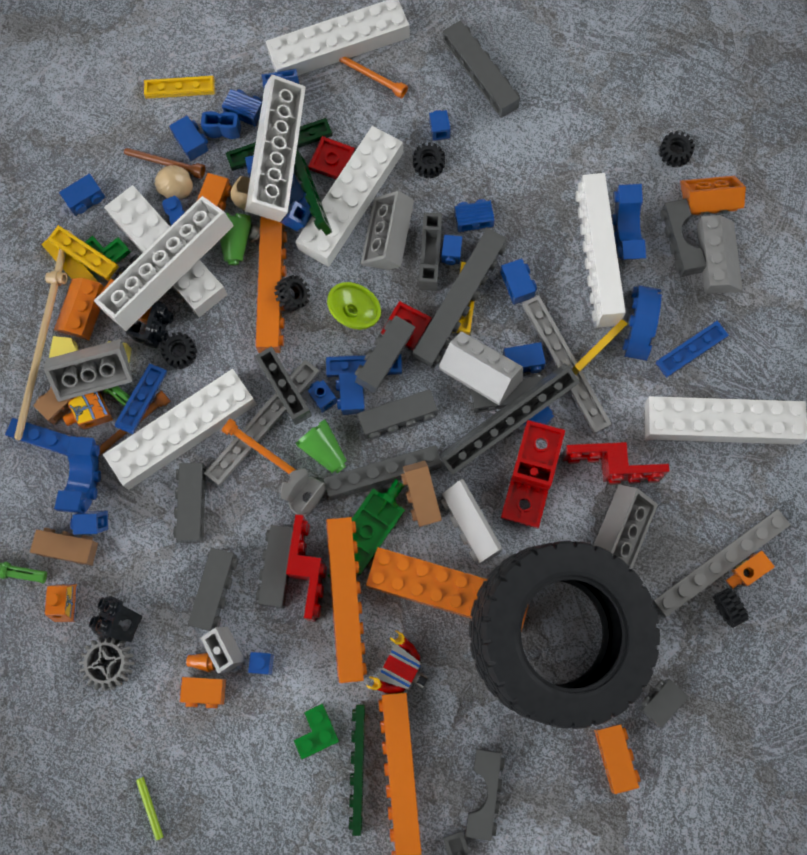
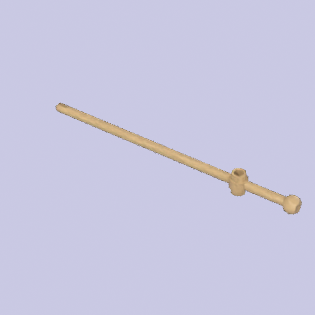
M59 249L55 270L45 275L46 282L51 284L14 435L16 440H21L58 286L66 284L68 280L67 274L62 273L66 253Z

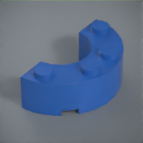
M642 184L619 185L617 191L613 193L615 209L614 214L611 215L612 224L615 229L614 237L617 258L621 260L646 259L645 240L642 238L640 229V211L643 203Z
M642 285L633 286L631 308L634 309V314L630 315L628 326H631L628 338L624 339L622 350H625L624 357L647 361L652 349L650 344L652 338H655L659 321L662 294H658V292H661V289Z
M70 436L67 450L69 477L63 491L58 490L54 507L56 511L85 513L91 506L92 501L96 500L98 494L96 487L97 482L101 480V471L99 470L98 459L100 446L96 445L94 438Z

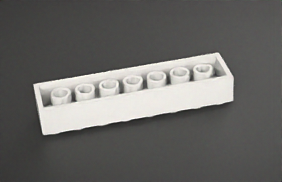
M386 0L265 42L275 72L296 69L299 76L340 62L339 59L342 57L352 58L410 38V29L399 0Z
M271 75L264 88L245 211L281 222L288 213L306 87L275 75Z
M374 126L370 128L321 202L332 233L326 236L322 230L319 231L314 224L316 218L312 216L296 240L299 251L328 267L331 265L404 153L402 141Z
M605 173L587 174L582 176L581 182H578L576 202L580 204V207H578L579 219L582 218L580 232L581 235H584L585 240L583 241V252L587 254V258H585V268L589 269L587 282L588 286L592 289V293H590V303L594 304L592 318L593 322L596 321L597 328L615 326L623 319L626 313Z
M133 185L104 207L109 216L142 253L170 227ZM200 260L172 286L198 317H201L228 295L224 286Z
M202 196L114 280L94 302L105 314L127 331L234 225L223 210Z
M231 369L104 453L103 456L121 484L130 490L223 428L230 418L235 420L257 404L238 375Z
M649 396L645 402V440L800 445L807 440L806 401Z

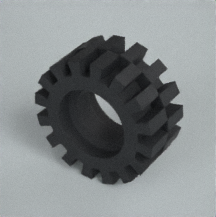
M675 131L674 134L670 132L669 135L665 136L659 149V156L662 157L663 162L667 161L666 165L669 166L672 163V167H675L676 164L678 167H681L682 163L685 165L687 161L689 162L695 144H692L693 139L689 140L690 135L687 134L685 137V132H681L680 135L679 131ZM679 145L683 148V153L676 154L672 152L670 146Z
M428 142V146H425V143H423L422 148L418 146L417 151L415 150L413 155V168H415V172H418L419 176L424 174V178L430 175V179L433 178L434 174L437 177L439 172H443L445 167L444 150L442 151L440 146L437 148L435 143L431 146V142ZM426 156H432L436 159V162L433 165H425L422 159Z
M291 275L277 282L275 289L278 291L274 293L278 295L276 301L280 300L279 305L280 307L284 306V310L295 311L306 306L309 302L310 294H307V292L310 290L309 288L306 289L307 283H303L304 279H299L297 275ZM290 288L294 291L295 299L290 294Z
M178 332V335L171 333L172 337L168 335L166 337L168 340L162 341L164 345L160 347L162 350L161 355L168 365H172L173 368L177 369L179 367L183 369L184 365L188 367V363L192 364L194 362L193 358L196 359V345L185 333L184 335L181 332ZM176 345H184L186 351L182 356L176 357L172 354V350Z
M726 588L714 595V604L717 605L716 608L719 610V614L723 616V620L730 627L734 628L749 619L746 613L747 610L744 608L745 605L743 602L741 603L740 597H737L736 592H733L731 588Z

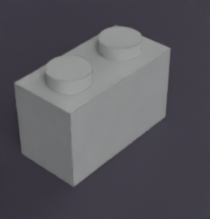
M228 626L215 627L200 638L218 674L231 672L246 662Z

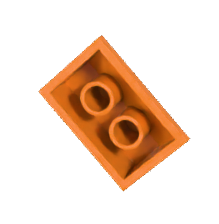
M735 175L680 180L683 199L687 198L692 215H699L701 212L718 213L720 210L737 211L744 208L746 186Z
M85 278L72 279L54 330L89 341L101 309L94 300L100 295L104 286L99 282Z

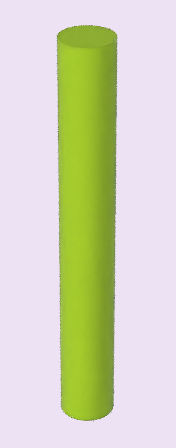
M144 777L136 780L155 840L157 841L164 838L145 779Z

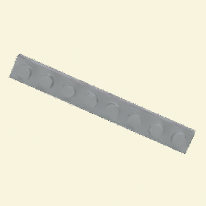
M538 295L523 302L522 307L556 368L566 364L572 369L577 364V361L540 296ZM581 370L576 375L580 383L569 391L593 434L610 427L612 423Z
M306 359L294 371L290 378L300 395L315 380L320 371ZM276 393L242 430L258 443L286 412ZM236 437L204 474L220 487L253 448Z
M779 509L775 510L653 600V603L662 615L667 617L791 524Z

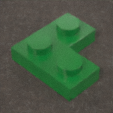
M94 236L85 241L86 244L116 264L131 253L119 237L104 248Z
M324 704L304 712L312 732L293 740L301 760L340 742Z

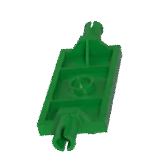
M397 479L394 480L386 493L382 494L373 488L352 517V521L356 523V533H353V541H357L358 553H354L355 561L359 563V575L366 569L375 556L377 547H381L405 512V509L400 507L395 500L405 487L403 483L400 482L399 484Z

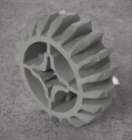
M98 637V642L96 640L91 641L92 647L85 646V650L88 652L80 654L85 659L78 663L84 665V668H81L79 671L80 673H86L82 679H89L88 686L94 685L95 690L101 688L102 691H107L108 687L110 690H115L116 685L121 687L123 685L122 680L128 681L129 678L126 676V673L132 674L133 670L128 669L129 665L133 666L135 663L129 661L130 658L134 657V654H127L131 647H124L125 641L119 642L118 639H112L111 637L107 639ZM107 647L115 648L120 656L112 657ZM98 652L99 658L93 663L94 657ZM105 660H113L108 667L100 666L106 662ZM121 663L119 671L113 676L115 674V667ZM94 670H102L107 680L100 679Z

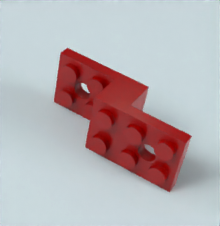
M530 420L527 421L500 519L539 529L566 430ZM544 440L547 447L539 449L536 446V441ZM527 500L530 503V508L526 510L521 509L519 502Z
M627 442L567 445L562 453L563 461H568L569 464L579 463L580 460H587L588 463H596L601 460L603 482H609L610 485L620 484L621 481L637 484L640 483V480H648V483H657L670 472L669 464L629 465Z
M295 514L286 574L291 579L309 581L304 619L316 622V618H320L321 615L319 599L323 598L324 595L322 579L326 578L327 566L321 558L302 556L306 555L307 544L305 543V536H309L310 524H308L304 515Z

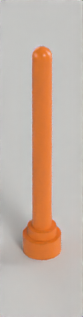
M347 57L339 59L341 63L392 89L395 96L402 99L407 93L408 86L402 82L394 83Z
M231 418L222 428V432L231 436L235 435L288 474L296 470L238 429L237 422Z

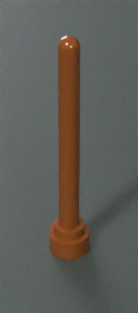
M130 148L124 149L125 155L165 166L177 165L190 172L196 178L202 179L205 175L206 167L200 163L189 165Z
M162 390L156 394L154 401L149 405L141 421L159 406H166L171 402ZM120 429L101 444L99 456L128 432Z

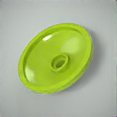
M352 282L339 283L328 294L327 305L329 311L338 322L346 327L357 330L373 327L381 316V306L378 299L370 290L362 285Z

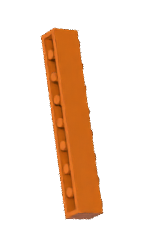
M262 216L260 217L256 349L258 353H261L272 346L275 353H281V347H284V335H281V329L285 328V319L282 318V311L285 310L283 309L284 306L280 307V300L276 301L278 295H275L274 292L278 291L275 289L277 282L286 277L284 260L287 259V249L284 248V243H287V231H285L286 225Z
M351 517L326 519L338 682L364 681L363 675H367L366 663H362V655H365L364 642L361 643L360 634H364L363 622H359V614H362V604L358 602L357 594L361 593L360 581L356 582V574L359 573V563L355 561L354 553H358L357 541H353V533H356V523L352 521Z
M407 693L382 695V699L378 701L379 712H383L384 720L380 721L381 733H385L386 742H382L383 755L387 754L388 763H384L385 776H389L390 785H386L387 798H391V807H388V818L393 820V829H390V841L395 842V851H392V855H422Z

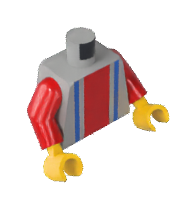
M395 630L398 633L397 639L394 640L390 637V640L395 645L377 678L369 677L374 680V684L372 686L366 685L367 688L387 694L403 693L405 689L409 690L412 682L422 688L429 677L418 672L422 664L420 663L421 656L416 647L398 630Z

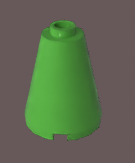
M226 213L234 226L219 240L224 261L228 262V265H239V262L243 261L252 220L251 216L235 213V216H229V213Z
M325 419L295 443L297 447L331 473L336 471L338 474L346 467L344 463L347 460Z

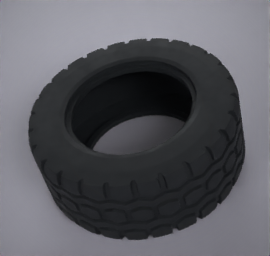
M559 541L525 548L507 557L501 562V565H497L487 576V581H484L477 593L478 598L474 600L470 615L472 616V621L469 622V638L472 641L470 642L471 654L473 659L476 660V669L481 679H484V684L488 690L504 706L515 711L517 714L557 728H588L592 724L594 726L603 724L611 720L612 717H617L629 708V704H633L643 692L642 688L646 687L653 674L652 667L656 666L659 654L657 646L660 645V629L656 625L659 623L656 608L652 607L653 600L648 589L642 585L643 581L633 569H629L630 566L616 555L612 556L610 551L602 547L593 546L585 542ZM558 581L568 583L585 593L596 607L602 625V643L595 662L582 676L564 684H552L533 669L525 655L521 639L522 621L529 603L543 588Z

